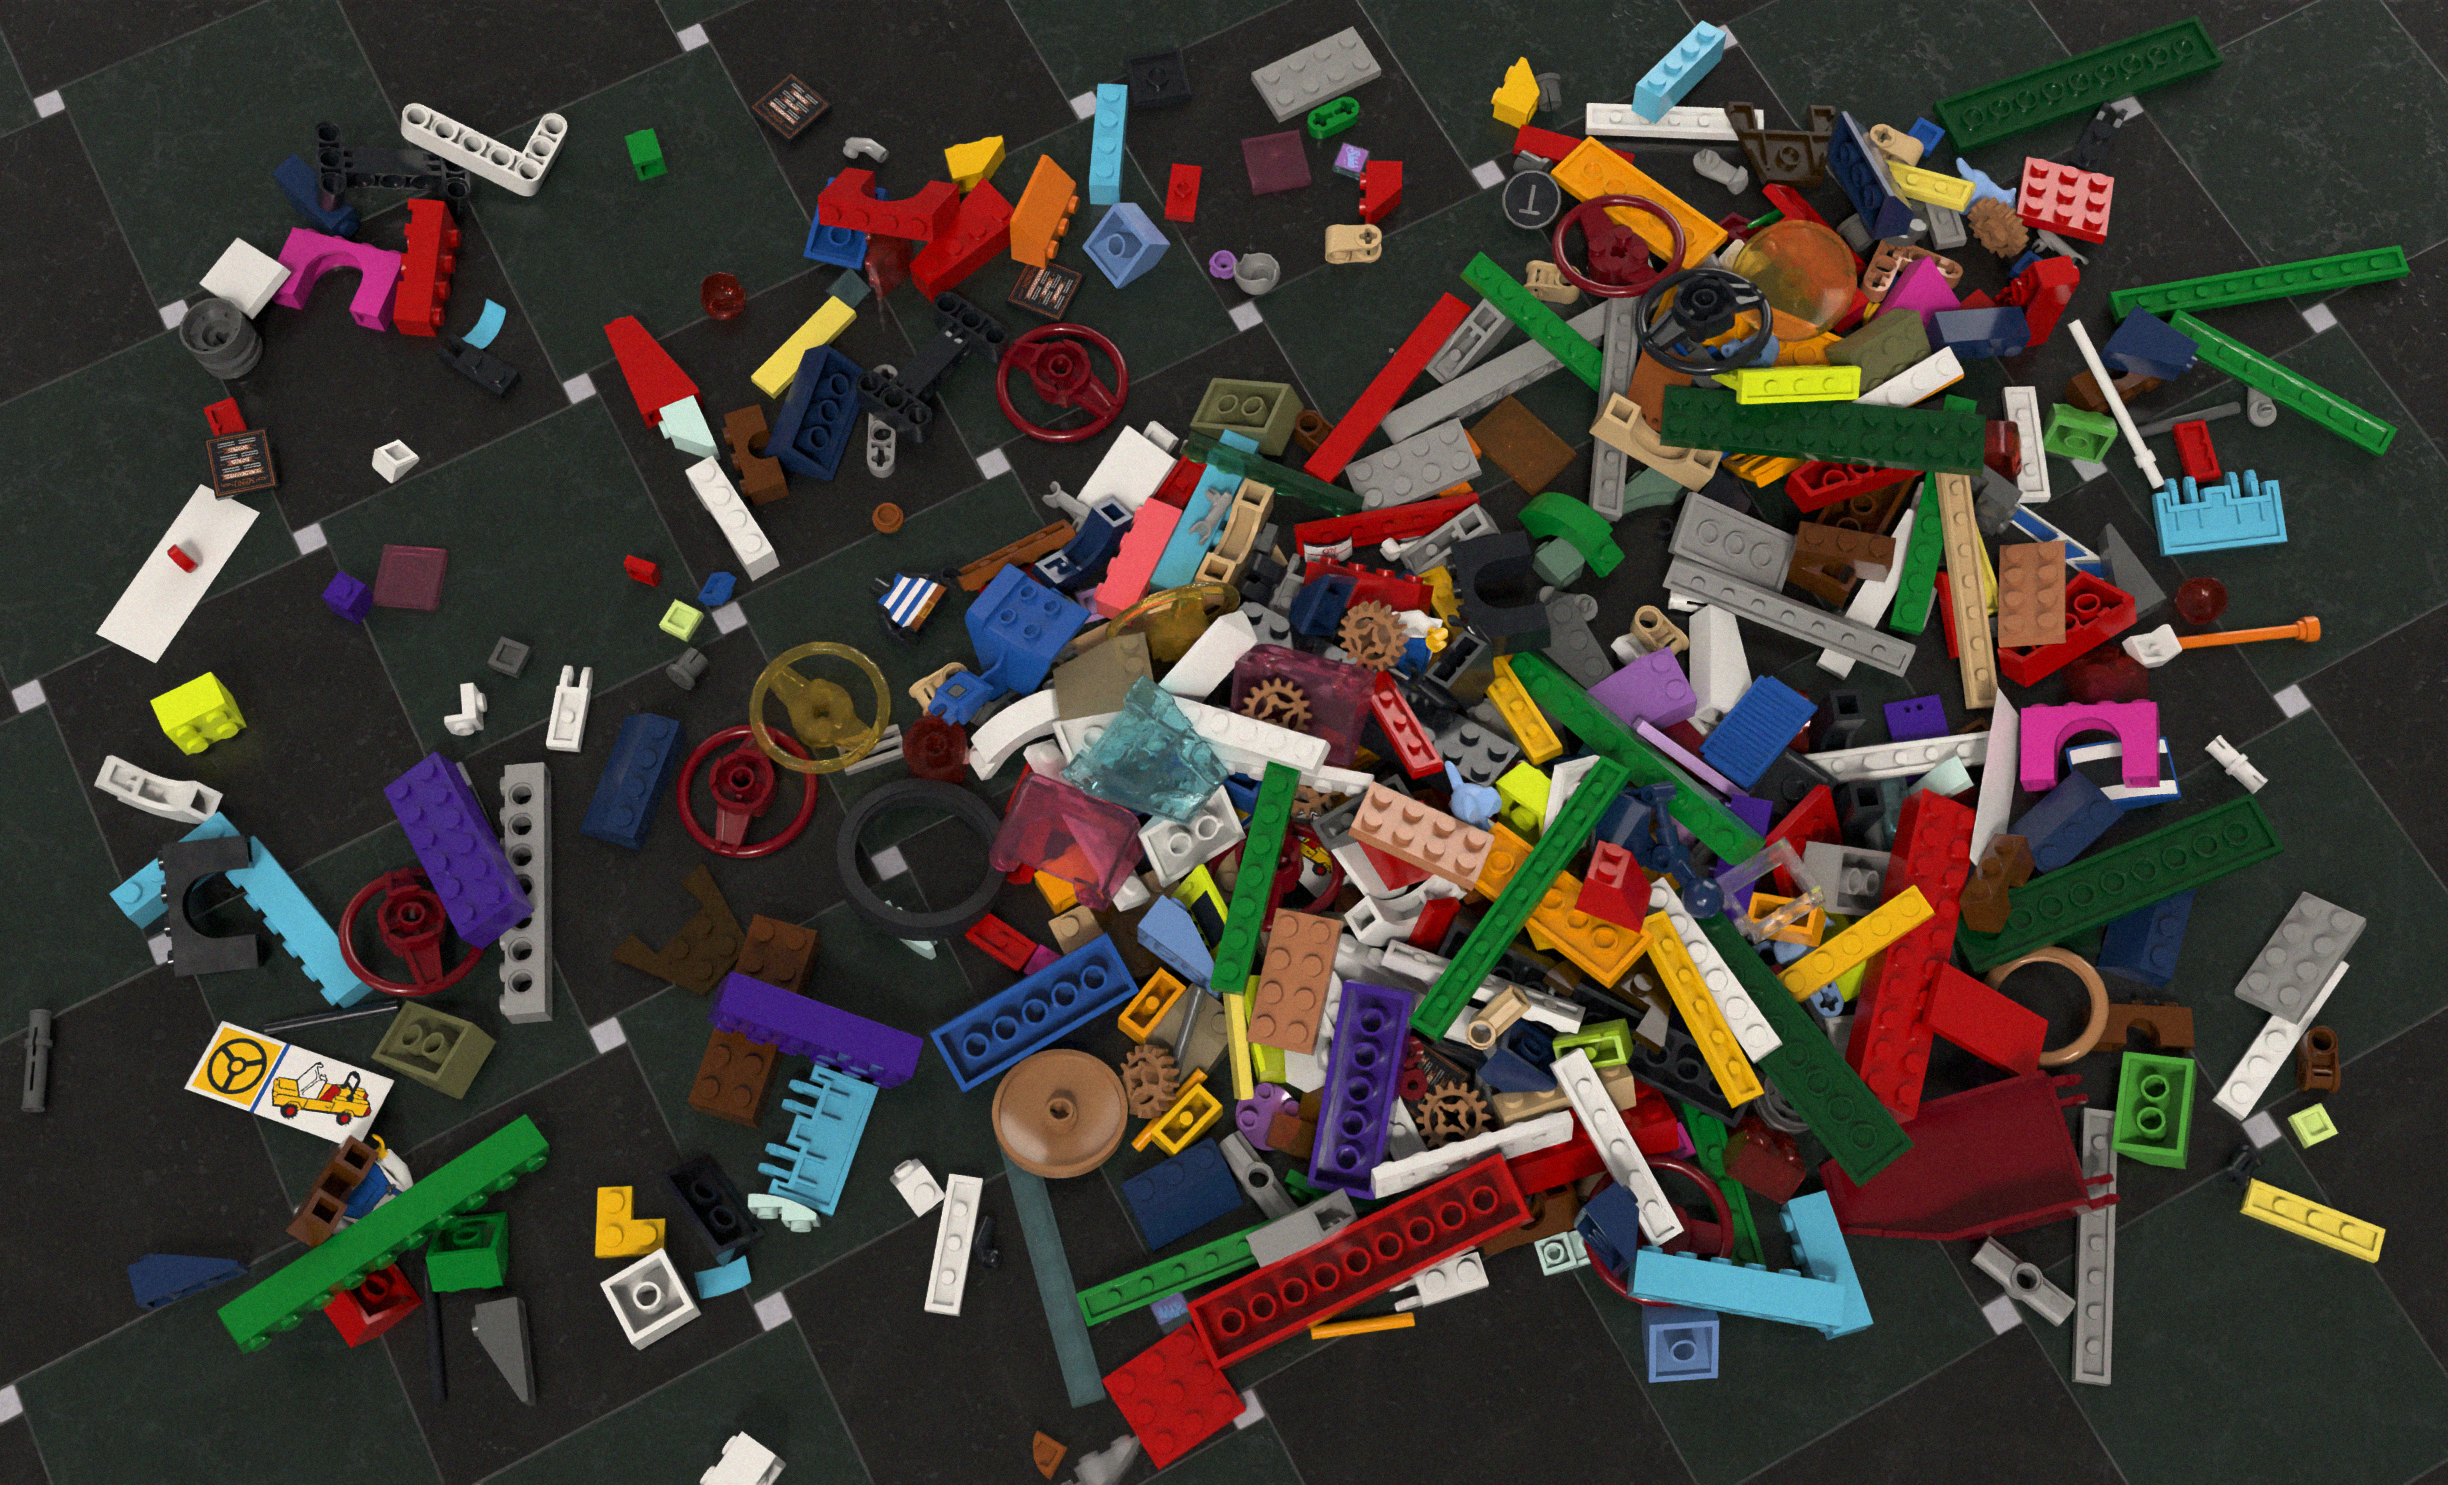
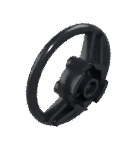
M1716 268L1687 269L1661 279L1644 294L1635 314L1636 335L1645 352L1656 362L1670 370L1695 376L1723 374L1748 364L1765 348L1773 330V312L1766 295L1758 288V285L1741 275ZM1678 285L1673 299V306L1648 330L1647 317L1651 306L1661 294ZM1753 309L1759 310L1761 326L1756 339L1746 350L1735 357L1714 363H1693L1677 359L1665 353L1666 350L1688 336L1695 343H1701L1706 339L1720 336L1734 327L1735 314Z

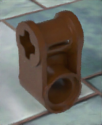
M1304 410L1296 417L1294 440L1313 456L1335 427L1316 411ZM1310 426L1314 428V431L1306 432L1302 427Z
M2316 1026L2304 1033L2296 1043V1084L2300 1091L2317 1088L2326 1089L2328 1093H2337L2341 1082L2338 1038L2329 1027ZM2312 1037L2320 1041L2322 1051L2313 1046Z

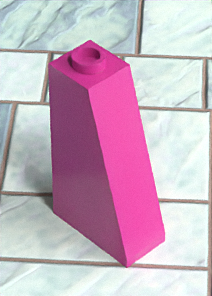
M1926 256L1912 261L1907 266L1869 323L1894 308L1919 310L1925 329L1934 312L1956 311L1962 305L1931 257Z

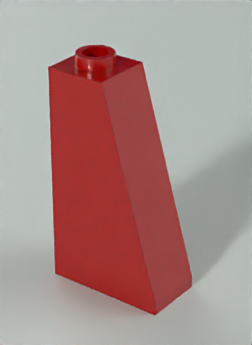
M632 315L625 318H617L610 324L603 326L648 429L659 425L658 422L663 420L659 409L694 395L699 408L705 406L698 387Z

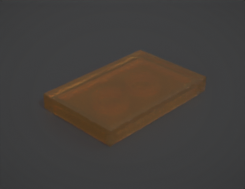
M1511 395L1506 397L1468 431L1480 450L1532 496L1536 495L1570 464L1577 454Z

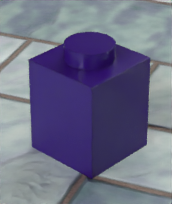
M341 571L338 572L322 594V598L333 612L357 625L360 624L376 601V598L366 584Z

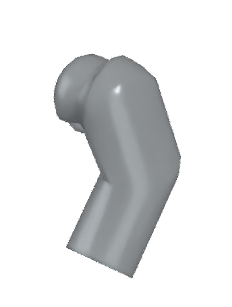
M850 137L845 141L846 145L843 148V153L849 158H857L860 151L867 153L880 163L884 162L889 154L887 149L870 138Z

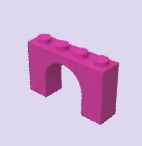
M293 227L277 260L278 263L286 267L291 273L271 298L274 303L302 310L316 280L323 273L339 266L355 267L363 271V278L349 310L358 325L386 332L394 315L398 281H404L400 265L401 253L395 250H380L368 243L357 244L349 242L347 239L337 235L333 237L322 235L310 228L303 230Z
M2137 699L2131 701V703L2117 704L2113 701H2101L2097 705L2069 702L2063 706L2050 707L2046 704H2033L2030 708H2021L2020 780L2025 791H2052L2058 786V759L2063 744L2075 733L2087 729L2107 731L2121 742L2122 778L2126 788L2160 787V719L2156 702H2150L2145 699Z

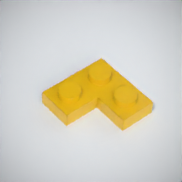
M632 1186L598 1188L595 1256L597 1258L648 1256L660 1248L667 1252L668 1221L666 1219L634 1220L635 1189Z

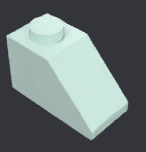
M694 395L659 409L663 418L662 421L658 422L665 439L671 437L675 448L705 458L713 456L716 461L721 459Z

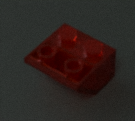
M865 232L866 245L869 246V253L865 254L866 272H869L870 287H875L877 299H884L911 274L909 265L913 261L912 239Z
M2103 646L2100 650L2084 653L2059 668L2073 702L2083 705H2097L2101 701H2113L2117 704L2131 703V701L2137 699L2149 700L2148 668L2119 646Z
M1744 1114L1736 1128H1732L1722 1157L1727 1176L1785 1206L1807 1175L1798 1142L1788 1133L1782 1131L1777 1133L1769 1129L1768 1125L1756 1116L1749 1118Z

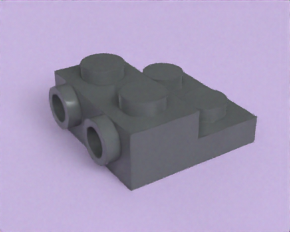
M1984 464L1981 477L1969 476L1975 520L1980 531L1987 532L1991 536L1996 532L2002 535L2013 521L2012 518L2021 508L2017 502L2023 492Z

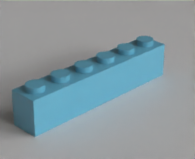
M1227 429L1224 430L1150 580V595L1161 591H1167L1168 595L1176 593L1178 603L1185 607L1188 599L1194 600L1196 598L1195 576L1207 553H1212L1224 533L1223 529L1228 522L1233 501L1245 478H1249L1251 472L1256 473L1261 464L1262 455H1259L1258 441ZM1209 488L1217 490L1221 495L1229 491L1233 496L1232 503L1212 529L1211 535L1205 544L1200 546L1198 543L1202 536L1199 533L1189 535L1188 532L1197 522L1204 521L1210 513L1209 509L1213 504L1208 501L1205 492Z
M255 836L251 837L254 868L227 871L225 875L237 889L240 886L245 888L248 894L244 896V899L256 912L262 909L267 915L263 922L272 933L276 935L280 932L286 940L281 944L294 959L298 955L302 958L305 964L301 966V969L313 982L319 979L324 985L320 992L332 1006L338 1002L344 1009L352 1007L372 991L373 988L363 983L352 973L340 952L337 933L268 849Z
M1642 1246V1250L1636 1251L1635 1260L1629 1266L1626 1296L1831 1331L1842 1327L1846 1285L1835 1283V1278L1831 1276L1814 1275V1279L1800 1277L1801 1272L1796 1270L1780 1269L1779 1273L1767 1272L1765 1265L1745 1263V1268L1732 1266V1260L1726 1258L1712 1257L1710 1262L1697 1260V1254L1678 1251L1676 1256L1662 1254L1663 1249L1655 1246Z

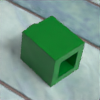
M653 128L639 130L631 135L624 136L639 181L668 173Z

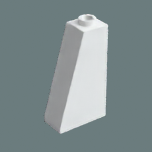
M1708 604L1689 617L1690 687L1697 698L1694 717L1718 726L1751 687L1752 680L1735 614Z

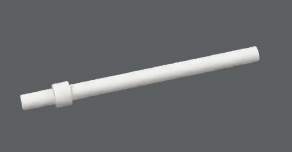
M2078 319L2068 324L2073 337L2136 455L2133 458L2138 468H2143L2153 489L2163 485L2164 480L2154 463L2156 458L2152 450H2147L2080 320Z

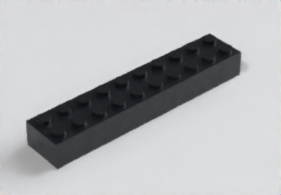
M1248 598L1235 612L1242 610L1247 615L1258 641L1230 672L1261 689V681L1264 680L1269 683L1270 687L1276 678L1280 679L1281 687H1284L1289 681L1293 682L1291 691L1295 692L1302 689L1304 692L1299 699L1310 702L1307 707H1304V712L1312 714V719L1408 772L1356 686L1357 677L1379 672L1380 670L1375 669L1372 672H1368L1367 664L1362 665L1360 668L1356 667L1357 659L1355 657L1348 660L1346 658L1348 653L1317 635H1303L1298 632L1291 621ZM1392 678L1444 762L1443 771L1418 779L1451 797L1453 788L1445 768L1446 761H1451L1458 768L1464 783H1474L1482 787H1493L1494 789H1496L1495 782L1516 767L1520 753L1519 747L1450 709L1436 707L1417 693L1416 690ZM1275 692L1279 700L1287 704L1292 702L1284 694Z
M1461 905L1437 955L1453 960L1484 916ZM1519 933L1489 973L1585 1007L1580 1026L1625 1018L1630 1036L1632 1037L1646 1015V1012L1587 975L1583 976L1569 998L1544 983L1543 980L1548 971L1566 960L1567 957L1552 949L1537 951L1533 941ZM1475 999V1000H1477V1001H1479V1002H1481V1003L1487 1005L1486 1002L1481 1001V1000H1478V999ZM1670 1008L1665 1044L1659 1054L1654 1053L1631 1038L1634 1051L1626 1065L1633 1074V1078L1736 1128L1751 1101L1731 1108L1680 1012ZM1526 1020L1552 1038H1555L1558 1033L1552 1025L1538 1020ZM1736 1040L1757 1080L1761 1084L1766 1073L1757 1063L1752 1062L1738 1040Z

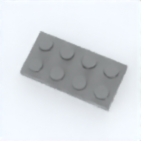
M1352 26L1252 72L1251 80L1280 123L1380 77L1381 68Z
M1458 417L1345 467L1362 512L1417 503L1482 475Z
M1689 492L1686 496L1668 552L1781 594L1790 568L1794 536L1698 493Z
M2303 891L2236 987L2235 996L2298 1026L2366 927V918Z

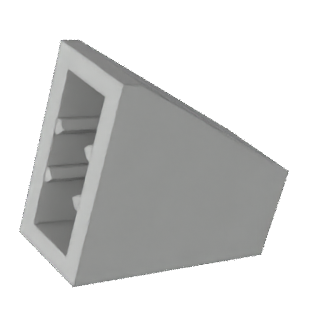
M1341 1188L1246 1235L1252 1254L1256 1257L1262 1268L1325 1240L1358 1220V1217L1344 1188Z

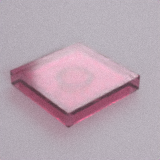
M1299 130L1241 140L1253 195L1311 185V177Z
M384 544L372 600L376 606L437 610L449 554L447 550Z

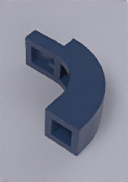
M1113 497L1092 507L1078 534L1060 551L1035 563L1031 573L1049 590L1052 587L1057 590L1066 587L1068 590L1073 589L1095 572L1121 542L1124 533L1129 529L1134 517Z

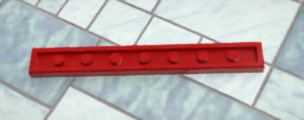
M1446 292L1304 465L1303 471L1329 488L1471 312V307Z

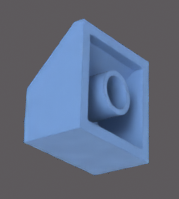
M1114 202L1082 248L1117 289H1121L1155 267L1171 244L1136 203Z
M1642 1305L1641 1329L1649 1383L1718 1378L1719 1317L1716 1311L1683 1305L1672 1307Z

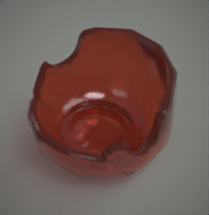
M717 272L708 275L701 282V306L711 318L718 321H728L737 318L745 309L746 291L738 284L734 275Z
M2194 577L2186 580L2176 590L2174 605L2178 615L2188 623L2196 625L2207 624L2218 619L2226 611L2229 601L2226 587L2214 577Z

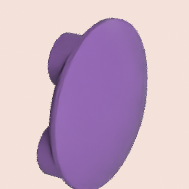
M1262 1082L1253 1086V1099L1239 1100L1237 1103L1235 1118L1238 1130H1240L1250 1145L1266 1151L1280 1149L1290 1143L1298 1131L1300 1117L1297 1116L1300 1104L1295 1101L1287 1090L1276 1084Z

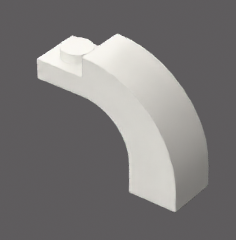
M1053 688L1035 693L1012 704L991 718L972 736L971 741L974 745L968 751L966 757L981 781L991 779L1004 761L1022 745L1040 736L1055 733L1052 722L1060 720L1056 689Z
M113 755L106 757L94 786L117 796V800L158 816L193 824H202L212 817L223 795L195 780L176 781L157 776Z
M1434 874L1417 889L1400 898L1380 900L1367 895L1349 910L1344 917L1359 942L1370 946H1389L1391 940L1401 943L1408 941L1427 900L1456 897L1459 901L1467 892L1464 887Z

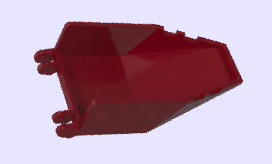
M2038 1070L1919 1104L1916 1119L1898 1124L1915 1144V1147L1860 1189L1837 1161L1832 1158L1820 1166L1819 1169L1841 1233L1845 1235L1939 1241L1986 1239L1989 1236L1995 1238L2091 1213L2119 1203L2121 1201L2119 1194L2110 1193L2099 1198H2090L2088 1188L2108 1185L2114 1181V1178L2110 1173L2084 1179L2062 1109L2087 1103L2089 1101L2087 1094H2075L2068 1098L2059 1099L2056 1090L2078 1085L2083 1081L2081 1074L2051 1077L2045 1070Z

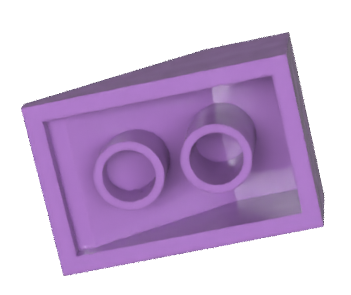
M1670 646L1638 658L1586 690L1631 728H1633L1632 725L1638 717L1659 731L1695 716L1697 698Z

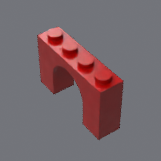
M846 167L818 196L820 225L934 242L960 213L959 185L930 180L917 195L899 201L876 200L874 171Z

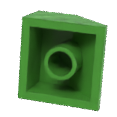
M2053 403L2044 418L2041 433L2045 451L2099 464L2115 440L2118 429L2114 418L2104 416L2102 413L2087 412L2075 409L2068 404Z

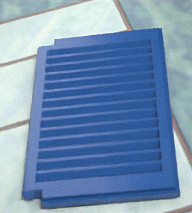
M1760 675L1699 747V752L1704 753L1702 760L1749 792L1816 712L1818 706L1772 675L1768 679Z

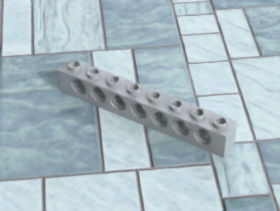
M544 762L505 765V777L500 778V791L502 796H505V807L500 808L501 825L505 827V838L500 839V847L522 888L532 887L527 897L534 912L526 917L532 918L528 927L520 929L518 928L519 923H517L500 936V946L502 951H505V962L500 963V978L502 982H505V994L500 995V1010L512 1024L553 1021L551 772ZM532 795L526 804H518L522 797ZM532 826L527 834L518 835L522 827ZM532 856L531 861L527 865L518 866L519 861L523 857ZM532 949V953L527 959L518 960L522 951ZM532 981V985L527 991H518L523 982Z

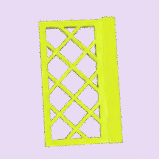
M1829 365L1738 368L1727 373L1711 375V379L1736 390V402L1739 404L1859 399L1861 368L1858 366L1831 367Z

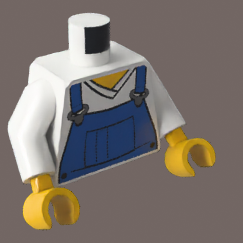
M1421 610L1392 612V615L1401 614L1398 620L1399 625L1407 624L1408 628L1402 631V635L1409 637V641L1402 645L1407 652L1399 657L1400 661L1388 667L1387 670L1396 680L1397 675L1408 680L1411 672L1404 665H1409L1421 672V679L1424 681V675L1427 672L1433 652H1439L1447 647V643L1443 640L1448 637V631L1446 628L1441 627L1443 620L1428 617ZM1414 686V687H1410V688H1412V689H1414V690H1416V691H1417V689H1418V688H1416L1415 686Z
M377 1134L372 1136L380 1143L379 1147L375 1150L379 1153L378 1159L373 1163L365 1179L354 1189L345 1202L348 1207L333 1231L335 1235L414 1185L408 1166L391 1149H384V1142Z

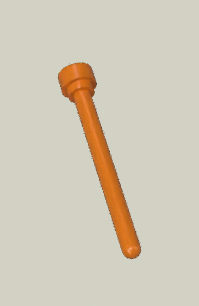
M2316 616L2301 617L2293 625L2176 638L2182 649L2295 637L2296 640H2301L2302 642H2313L2319 640L2321 629L2318 618Z

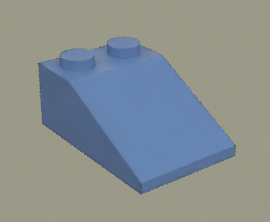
M1161 895L1137 926L1138 942L1190 981L1207 987L1206 992L1218 1001L1222 992L1212 991L1209 986L1215 964L1190 915L1186 912L1187 907L1175 897L1168 899Z

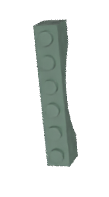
M1651 467L1644 472L1638 470L1629 478L1628 484L1624 487L1622 515L1643 507L1673 505L1689 493L1691 489ZM1604 519L1608 524L1612 522V520ZM1558 537L1551 543L1546 541L1535 551L1532 568L1549 586H1555V591L1561 592L1581 576L1585 559L1566 540Z

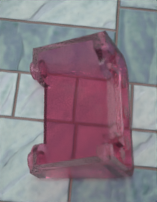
M1258 644L1235 661L1230 712L1239 714V711L1247 709L1248 705L1244 704L1242 699L1244 697L1252 699L1253 695L1249 690L1251 687L1262 690L1261 681L1266 680L1270 687L1276 678L1280 679L1281 687H1284L1287 682L1291 681L1293 682L1291 691L1295 692L1302 689L1304 692L1299 699L1310 702L1307 707H1304V712L1312 714V718L1303 720V723L1309 727L1308 731L1299 730L1298 732L1326 740L1331 748L1325 759L1331 765L1349 767L1355 761L1376 686L1377 674L1374 671L1274 644ZM1275 692L1280 701L1287 704L1292 702L1284 694ZM1262 697L1255 706L1254 715L1259 714L1262 709ZM1272 706V712L1268 716L1263 717L1262 720L1276 719L1277 723H1279L1278 717L1282 713L1287 712L1288 709L1275 710ZM1296 714L1290 717L1288 722L1289 730H1291L1295 723Z
M1031 772L1027 774L1019 785L989 850L990 864L999 871L1014 872L1019 867L1020 862L1070 882L1073 884L1076 899L1080 904L1104 912L1144 856L1143 845L1137 834L1141 829L1140 822L1131 811L1044 775Z

